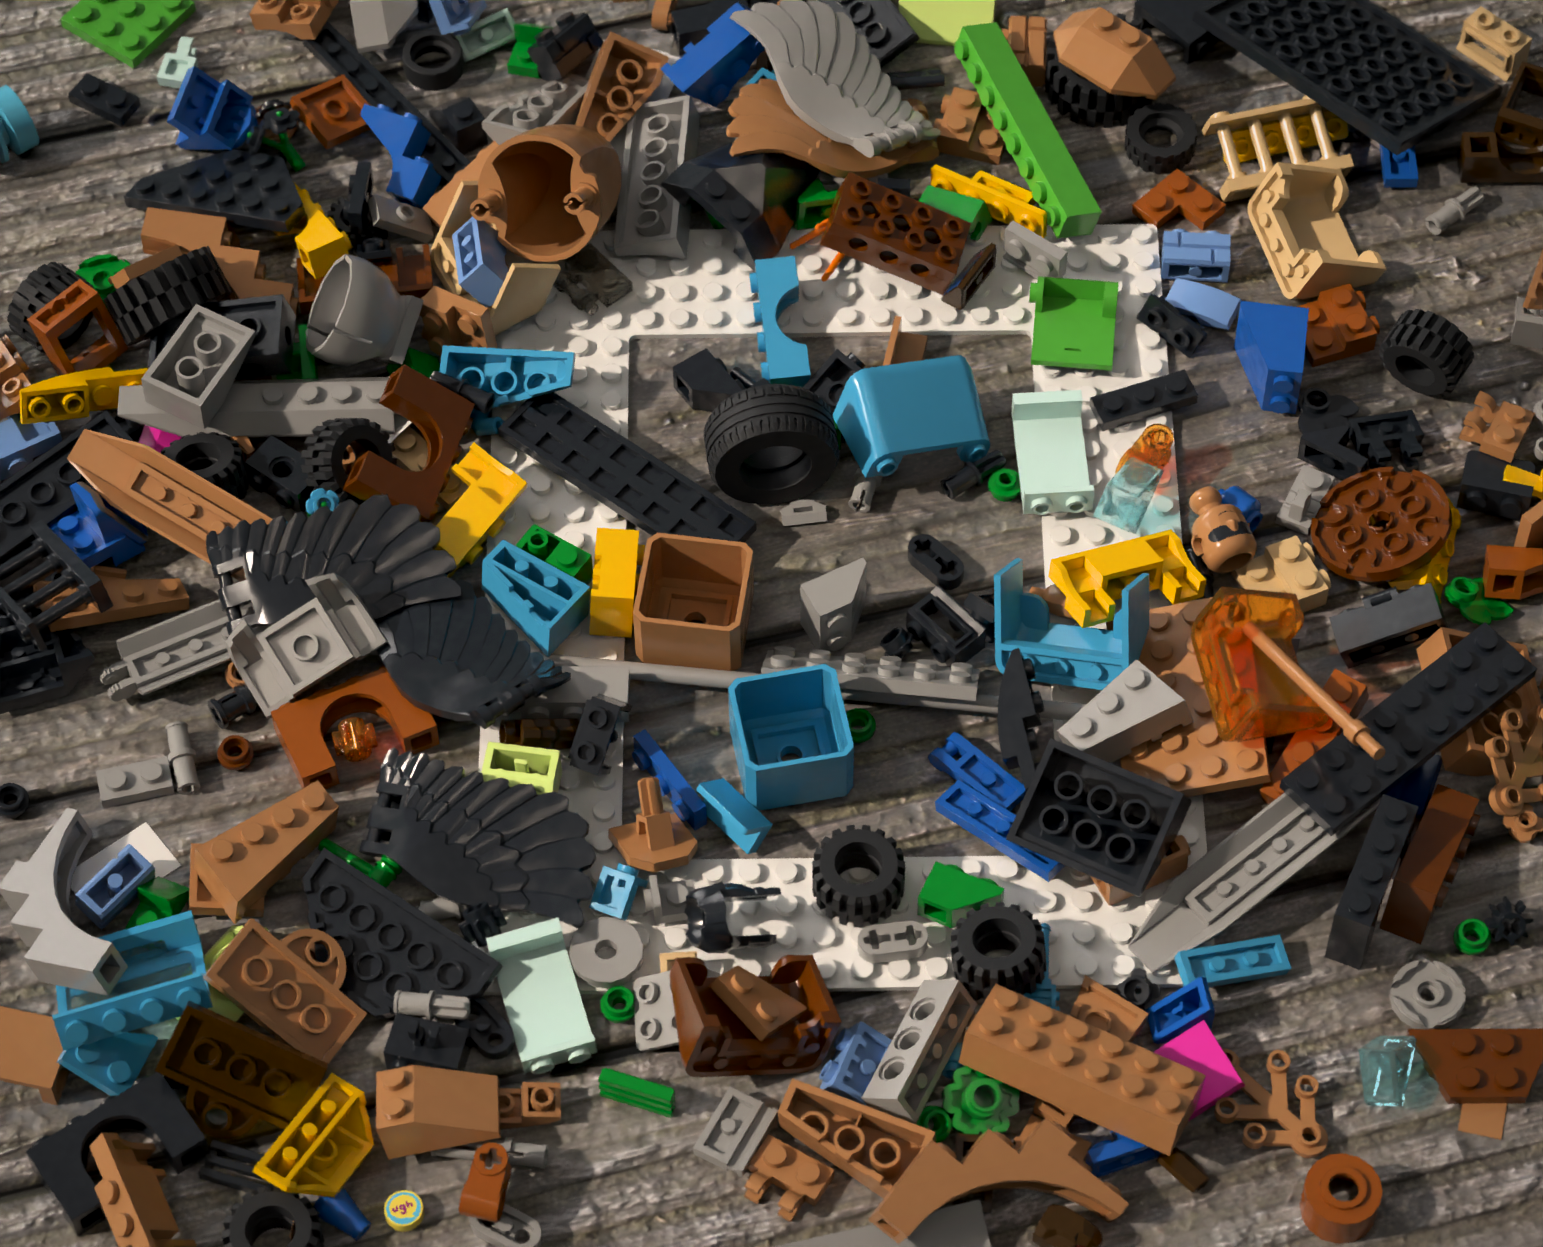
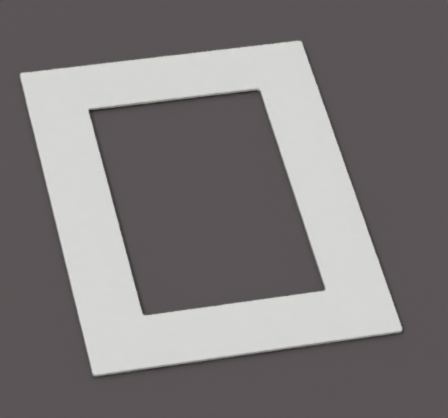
M1153 224L1096 225L1092 234L1057 239L1051 226L1047 225V236L1045 239L1068 252L1066 273L1063 275V278L1118 282V298L1112 371L1033 365L1034 392L1081 390L1082 429L1090 485H1094L1095 490L1093 510L1080 513L1056 512L1041 515L1045 589L1055 584L1048 577L1051 559L1171 529L1182 542L1172 411L1102 431L1089 406L1090 397L1169 374L1166 340L1136 318L1151 294H1155L1158 297L1162 295L1157 227ZM987 226L978 241L970 240L971 234H968L957 273L948 288L971 258L991 243L995 244L997 248L996 266L961 310L944 303L941 300L943 296L847 255H845L828 280L823 282L821 277L838 254L837 251L820 245L824 233L795 249H790L789 247L792 242L815 228L802 230L791 228L779 254L774 257L795 256L799 301L786 308L777 321L780 330L787 337L890 336L894 317L901 316V332L924 336L1025 334L1031 338L1032 347L1036 303H1029L1031 282L1037 283L1038 279L1003 259L1006 250H1004V239L1007 226ZM690 229L687 259L658 255L617 257L613 249L615 230L600 231L579 252L555 262L528 260L506 248L504 258L509 267H511L512 263L558 264L561 270L541 311L495 336L497 347L503 349L574 352L576 357L572 387L555 391V393L628 439L629 344L633 339L757 338V332H762L761 322L755 323L753 303L758 302V294L751 293L749 273H755V271L733 252L738 239L727 229ZM527 399L492 408V417H501L505 422ZM499 434L491 435V456L525 480L528 487L505 513L506 516L503 520L506 521V524L499 534L494 538L490 535L487 537V555L502 540L516 545L529 528L536 524L591 554L592 566L594 568L597 528L627 530V519L499 437ZM592 580L588 585L590 586L588 616L552 654L625 661V637L589 635ZM1159 589L1149 591V609L1173 605ZM485 593V597H487L491 604L492 614L499 613L504 618L506 630L515 629L518 634V641H527L531 647V652L543 653ZM1122 598L1113 600L1116 603L1114 616L1122 609ZM1050 613V623L1080 626L1075 619L1063 618ZM1106 623L1090 626V628L1107 630ZM1051 684V701L1087 704L1102 690ZM520 708L508 716H499L495 719V724L487 729L480 727L478 772L482 771L488 741L500 743L499 727L501 720L521 719ZM1053 719L1054 740L1063 743L1057 730L1068 720ZM624 722L616 723L614 730L618 733V739L616 742L609 744L603 764L612 767L610 774L595 775L570 766L571 759L568 756L571 748L552 749L560 750L562 777L558 793L569 798L568 811L579 814L589 824V832L585 840L593 846L596 860L592 867L585 870L583 874L590 877L594 891L603 865L615 870L618 863L629 866L608 838V828L622 825ZM1120 759L1111 763L1121 767ZM1203 794L1188 797L1192 800V803L1178 832V836L1183 835L1191 851V854L1188 855L1187 869L1207 854ZM1008 856L904 857V895L901 897L897 910L891 909V916L886 920L879 917L878 924L900 921H917L921 923L928 932L927 949L923 955L914 959L870 963L863 960L857 950L858 935L863 928L870 925L869 921L863 922V927H855V922L849 921L847 926L839 924L837 916L832 920L827 917L826 908L820 910L816 904L817 897L813 896L812 861H814V858L691 859L688 865L659 872L638 869L637 877L647 880L648 884L646 888L638 886L626 922L630 923L639 932L644 950L643 964L639 971L637 970L632 975L631 980L626 984L620 985L634 993V982L637 978L661 973L659 953L697 951V958L705 962L707 969L720 973V975L739 965L756 976H769L778 960L786 955H813L829 992L918 991L924 980H955L950 942L952 929L957 928H949L917 915L918 896L937 861L944 865H955L965 873L977 878L993 880L1000 887L1004 888L1003 902L1005 907H1010L1012 904L1020 906V912L1028 910L1033 914V920L1038 919L1040 924L1047 923L1051 927L1049 932V978L1052 980V984H1056V989H1081L1085 975L1106 988H1117L1119 983H1123L1126 978L1131 976V972L1135 968L1144 969L1147 972V978L1153 984H1158L1160 988H1180L1184 986L1175 961L1152 973L1128 949V945L1171 881L1176 877L1144 890L1141 897L1133 895L1109 906L1089 875L1065 866L1048 882ZM851 868L839 875L845 881L853 884H865L878 877L874 872L865 868ZM656 875L658 884L693 879L695 889L723 882V884H743L750 888H780L781 895L767 896L765 900L725 902L726 922L732 936L773 934L777 935L776 943L764 948L747 947L746 949H732L723 954L706 953L691 945L688 937L685 935L688 930L687 920L655 924L653 911L646 912L643 889H650L649 876ZM592 897L590 900L579 903L584 915V924L587 921L600 917H614L589 908ZM501 910L507 925L500 927L502 933H506L553 918L521 911ZM559 921L569 956L570 941L578 928ZM913 934L906 935L909 945L916 944ZM1214 938L1197 948L1214 946ZM869 939L872 949H878L879 944L877 940ZM475 941L472 942V945L490 956L488 946L478 947ZM602 947L597 951L596 955L602 959H609L615 956L616 950L612 947ZM999 949L990 951L985 956L1000 958L1013 952ZM574 973L580 994H605L610 989L591 986L588 984V981L583 980L581 977L579 978ZM497 977L494 978L483 996L502 995Z

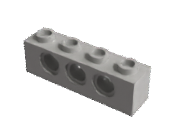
M924 980L862 1096L863 1101L868 1107L911 1123L917 1122L977 1006V1003L960 980Z

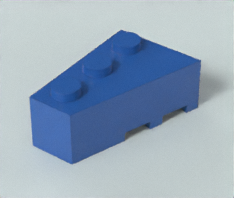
M739 2L735 3L707 28L709 34L695 46L690 42L683 48L686 52L684 56L672 66L667 62L660 69L683 93L717 107L728 97L730 90L738 80L747 74L751 64L760 53L765 51V47L751 33L730 19L733 12L741 10L752 11L751 8Z

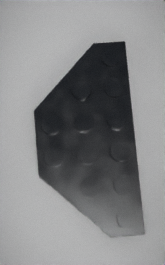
M226 150L143 177L123 196L128 208L147 210V207L225 217L229 224L289 233L306 214L283 157L257 153L249 155L250 152L240 150Z
M325 848L303 876L304 892L307 894L309 908L308 920L310 929L323 931L333 937L342 948L346 959V975L339 990L378 1020L396 1016L393 1002L397 990L427 994L430 990H435L437 995L467 997L471 1000L483 996L503 967L500 962ZM315 943L316 961L320 963L326 962L328 951L324 945Z

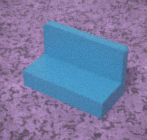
M724 778L700 783L696 790L704 797L703 802L706 805L707 816L747 854L755 853L773 824Z

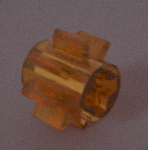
M351 717L341 721L338 725V731L332 732L336 755L341 756L345 754L346 760L350 762H359L367 759L372 754L371 748L378 746L373 723L365 725L364 720L359 717Z

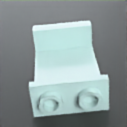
M1081 390L1013 393L1011 416L1023 514L1045 515L1056 512L1080 513L1093 510L1095 490L1094 485H1090L1081 421L1083 402Z
M559 918L486 938L490 956L503 966L496 977L524 1073H546L552 1070L556 1064L569 1061V1063H580L589 1059L591 1054L597 1053L595 1038L591 1032Z

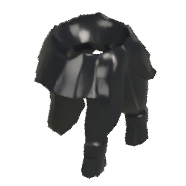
M723 882L695 889L686 896L687 905L684 913L687 916L688 930L685 935L688 937L691 945L706 953L723 954L732 949L771 946L776 943L777 935L732 936L726 922L725 902L761 901L767 899V896L781 895V889L777 887L750 888L743 884H723Z

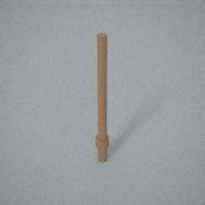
M1250 621L1244 625L1243 633L1344 730V736L1353 745H1360L1374 760H1379L1385 755V748L1370 735V729L1360 719H1353L1254 622Z

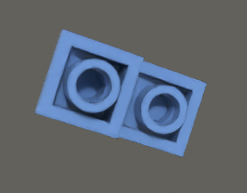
M1180 278L1175 279L1165 299L1180 311V315L1196 317L1200 325L1228 330L1240 309L1241 299L1222 290Z

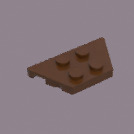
M1408 1029L1406 1035L1410 1047L1414 1045L1424 1060L1423 1067L1429 1076L1437 1081L1439 1091L1448 1104H1525L1543 1061V1029Z

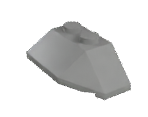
M350 0L358 52L365 53L391 48L396 41L395 37L402 33L418 14V0Z

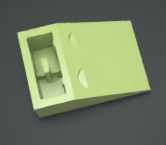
M488 741L481 771L484 782L505 778L509 780L510 787L518 784H533L537 794L558 793L562 777L560 750Z

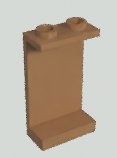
M0 1006V1081L37 1088L44 1103L58 1105L70 1070L57 1063L63 1048L53 1018L51 1016Z

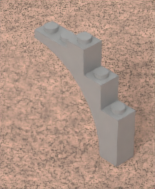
M66 808L28 862H15L0 883V893L12 911L16 912L10 923L27 947H31L24 956V960L40 982L108 996L128 966L112 942L87 934L76 927L71 919L69 896L72 877L79 858L90 841L93 832L77 809Z

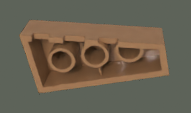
M317 780L196 847L193 869L197 872L198 878L215 900L224 907L225 913L232 922L236 924L249 907L257 903L263 895H266L269 888L279 879L282 880L291 872V868L301 858L304 859L320 844L322 839L327 838L335 830L339 806Z
M793 1078L778 1110L780 1128L883 1199L920 1150L931 1140L936 1143L935 1131Z

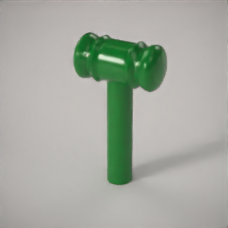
M327 838L322 839L318 846L319 851H322L324 848L385 888L393 880H396L397 875L403 871V868L388 857H381V860L377 861L376 865L373 866Z

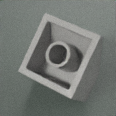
M864 557L800 585V624L816 649L837 651L852 641L866 603L867 562Z

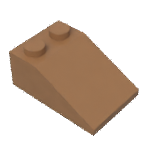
M417 1065L376 1072V1130L388 1159L501 1138L498 1077L495 1075Z

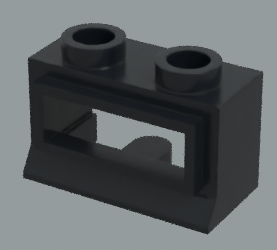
M936 585L927 596L907 610V631L913 634L914 640H921L931 650L934 658L942 664L946 663L951 667L952 663H966L985 648L987 628L939 585ZM940 610L949 618V624L955 631L961 629L965 635L957 641L953 640L928 616Z
M602 694L587 699L568 756L571 759L570 766L595 775L610 774L612 767L603 764L609 744L616 742L618 739V733L614 729L620 711L628 713L631 711L632 705Z

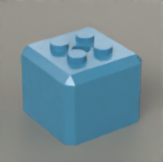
M826 664L735 679L728 687L729 726L745 799L758 811L847 796L853 788L854 744L836 670ZM794 753L800 756L801 759L782 761L781 758L785 754Z

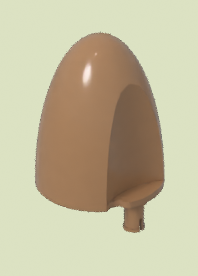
M554 124L528 130L505 141L489 155L479 177L478 199L470 205V209L476 208V210L470 213L476 220L494 223L499 231L497 240L509 251L522 258L537 262H555L566 259L579 252L600 232L617 204L621 189V164L618 154L605 137L587 127L572 124Z

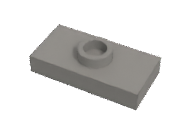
M374 194L368 200L373 226L428 243L434 237L431 220L423 209Z

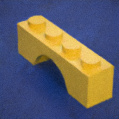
M294 182L306 214L289 233L273 232L277 236L299 234L295 237L302 264L317 280L328 273L337 259L345 254L349 255L348 251L352 249L347 234L344 231H338L332 217L327 218L319 203H313L305 188L301 190Z

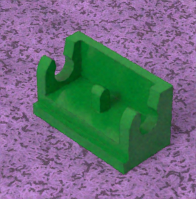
M930 185L926 187L919 199L924 204L970 222L971 226L968 233L971 234L970 240L978 241L987 225H990L992 222L987 205L981 199Z

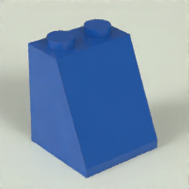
M1241 301L1234 348L1261 410L1273 411L1279 414H1296L1304 367L1309 308Z

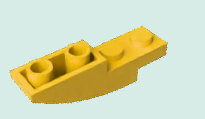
M111 367L91 369L53 377L27 386L20 390V422L23 425L89 417V411L118 408L119 386L142 385L141 378L148 368L115 372Z

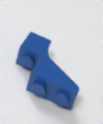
M364 104L361 110V117L385 146L392 158L393 170L386 192L398 202L423 209L422 207L434 195L442 178L432 168L433 163L421 157L431 134L422 125L423 121L413 114L405 113L404 116L396 114L393 109L382 104H378L377 108Z

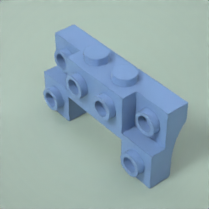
M20 413L8 416V420L0 423V482L10 478L33 462V458L44 454L63 441L54 421L22 425Z

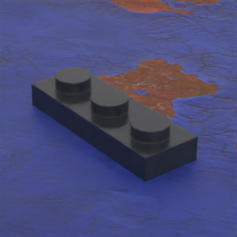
M1184 369L1090 397L1089 406L1101 430L1106 431L1196 404L1198 394Z

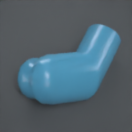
M482 411L470 415L473 418L471 428L479 436L499 434L498 428L504 423L501 417L488 418L489 413L484 414Z

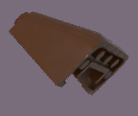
M786 955L778 960L769 976H757L807 1007V1010L800 1018L762 1042L710 987L717 977H707L708 969L702 959L694 957L675 959L669 976L680 1056L688 1075L691 1077L799 1074L814 1070L823 1062L842 1021L813 955Z

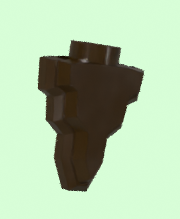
M578 718L501 720L499 741L504 744L544 749L571 748L580 721Z

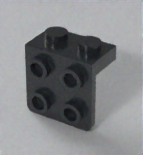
M1469 451L1465 460L1456 508L1521 521L1522 515L1529 509L1534 487L1503 481L1504 470L1507 465H1511L1534 473V463L1515 458L1512 463L1480 451Z

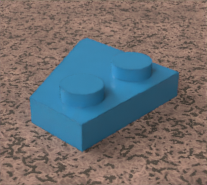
M126 1032L64 1050L59 1056L57 1063L108 1095L117 1096L132 1087L158 1037L150 1034Z

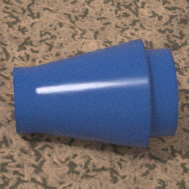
M345 1188L340 1189L335 1197L320 1196L314 1204V1208L319 1212L318 1217L350 1235L356 1241L362 1238L372 1225Z

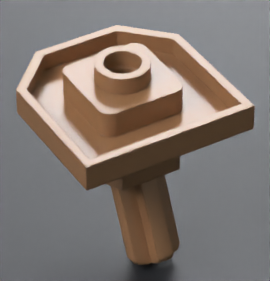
M657 777L640 779L637 784L642 813L636 814V822L608 828V838L630 867L650 872H659L688 865L697 852V840L676 813L670 814V812L663 809L659 779Z

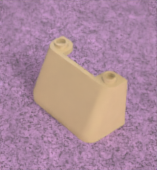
M1277 162L1249 200V219L1280 289L1288 299L1303 300L1319 296L1321 291L1349 283L1352 288L1373 284L1386 271L1385 264L1378 252L1367 250L1358 256L1338 211L1348 199L1349 189L1339 169Z

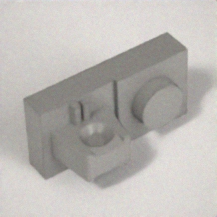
M1303 465L1276 516L1275 523L1308 536L1311 530L1312 518L1316 517L1321 507L1320 501L1332 489L1335 477Z

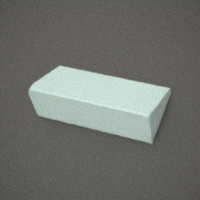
M508 8L475 22L469 32L454 36L461 44L465 62L516 40L513 27L515 22Z

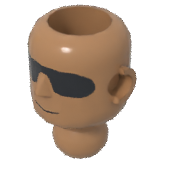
M1211 486L1203 487L1195 491L1190 496L1189 501L1191 510L1199 515L1192 526V549L1197 556L1201 555L1204 563L1211 571L1216 573L1235 571L1253 559L1257 551L1256 540L1241 510L1232 504H1221L1222 496L1216 488Z

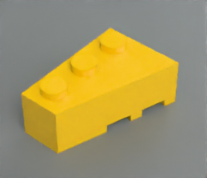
M597 528L589 635L632 638L634 599L640 579V574L636 573L637 565L642 566L645 553V545L638 544L639 530Z

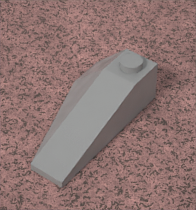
M568 73L562 79L553 80L541 86V92L530 97V95L524 94L518 97V103L511 107L506 104L497 107L482 122V128L493 141L501 145L510 138L537 127L554 124L574 125L590 78Z

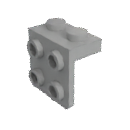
M708 969L707 977L720 976V973ZM670 970L639 977L634 982L636 1047L641 1051L648 1052L679 1045L669 976Z

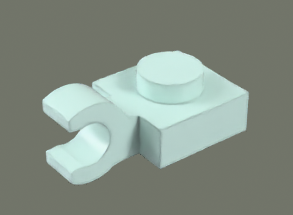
M181 36L176 53L166 52L157 75L158 85L180 89L187 70L193 66L198 68L197 49L192 48L194 38Z

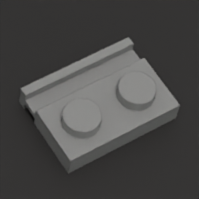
M1014 220L1005 228L1004 250H1006V253L1003 256L1004 260L1037 279L1038 276L1063 278V275L1066 273L1067 251Z
M729 1087L694 1145L693 1154L720 1168L730 1169L736 1172L737 1176L743 1178L749 1167V1162L776 1122L778 1109L774 1107L771 1109L763 1105V1102Z

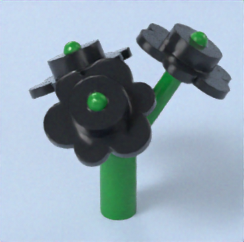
M279 99L267 101L262 104L259 112L255 114L256 119H261L260 124L257 127L252 126L247 133L246 144L250 145L249 155L257 153L261 143L280 150L294 171H299L306 164L289 141L287 130L297 127L300 114L296 110L289 111L292 108L290 102L284 103ZM272 129L274 134L279 135L281 142L264 137L265 131Z

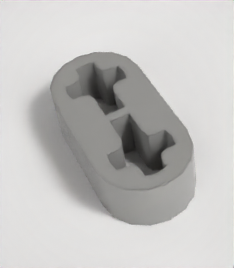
M917 921L869 925L863 928L858 935L857 950L860 957L870 963L914 959L925 953L928 932L926 927ZM913 934L916 944L909 945L906 935ZM869 939H876L879 948L872 949Z

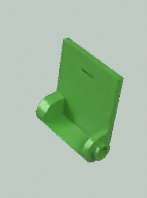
M1038 276L1037 283L1031 282L1029 303H1036L1031 365L1112 371L1118 282Z

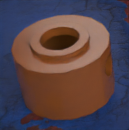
M1345 1153L1331 1154L1316 1161L1307 1172L1299 1204L1302 1220L1313 1234L1328 1242L1336 1244L1352 1243L1364 1237L1375 1223L1383 1193L1379 1176L1367 1162L1359 1157ZM1332 1179L1347 1180L1357 1185L1359 1192L1350 1201H1340L1331 1195L1328 1184Z

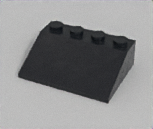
M1050 738L1006 840L1141 897L1178 835L1192 800L1179 791Z

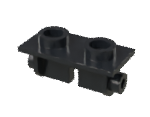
M1151 294L1136 318L1190 358L1197 346L1201 345L1208 336L1203 331L1205 327H1200L1186 315L1182 317L1179 314L1180 311L1167 302L1164 296L1158 297L1155 294Z

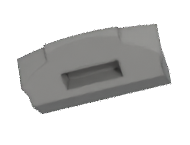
M814 500L793 501L779 510L782 526L827 521L826 505L814 502Z

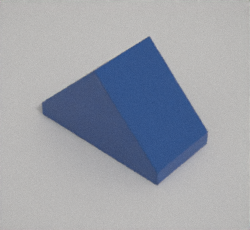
M1202 976L1145 1010L1149 1014L1148 1023L1153 1042L1156 1044L1170 1042L1203 1020L1212 1030L1215 1014L1207 980Z

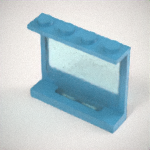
M192 910L97 937L112 942L128 968L108 996L56 985L58 1014L52 1015L64 1051L180 1017L188 1000L204 1008H211L212 1001L209 983L203 977L207 971L202 941Z

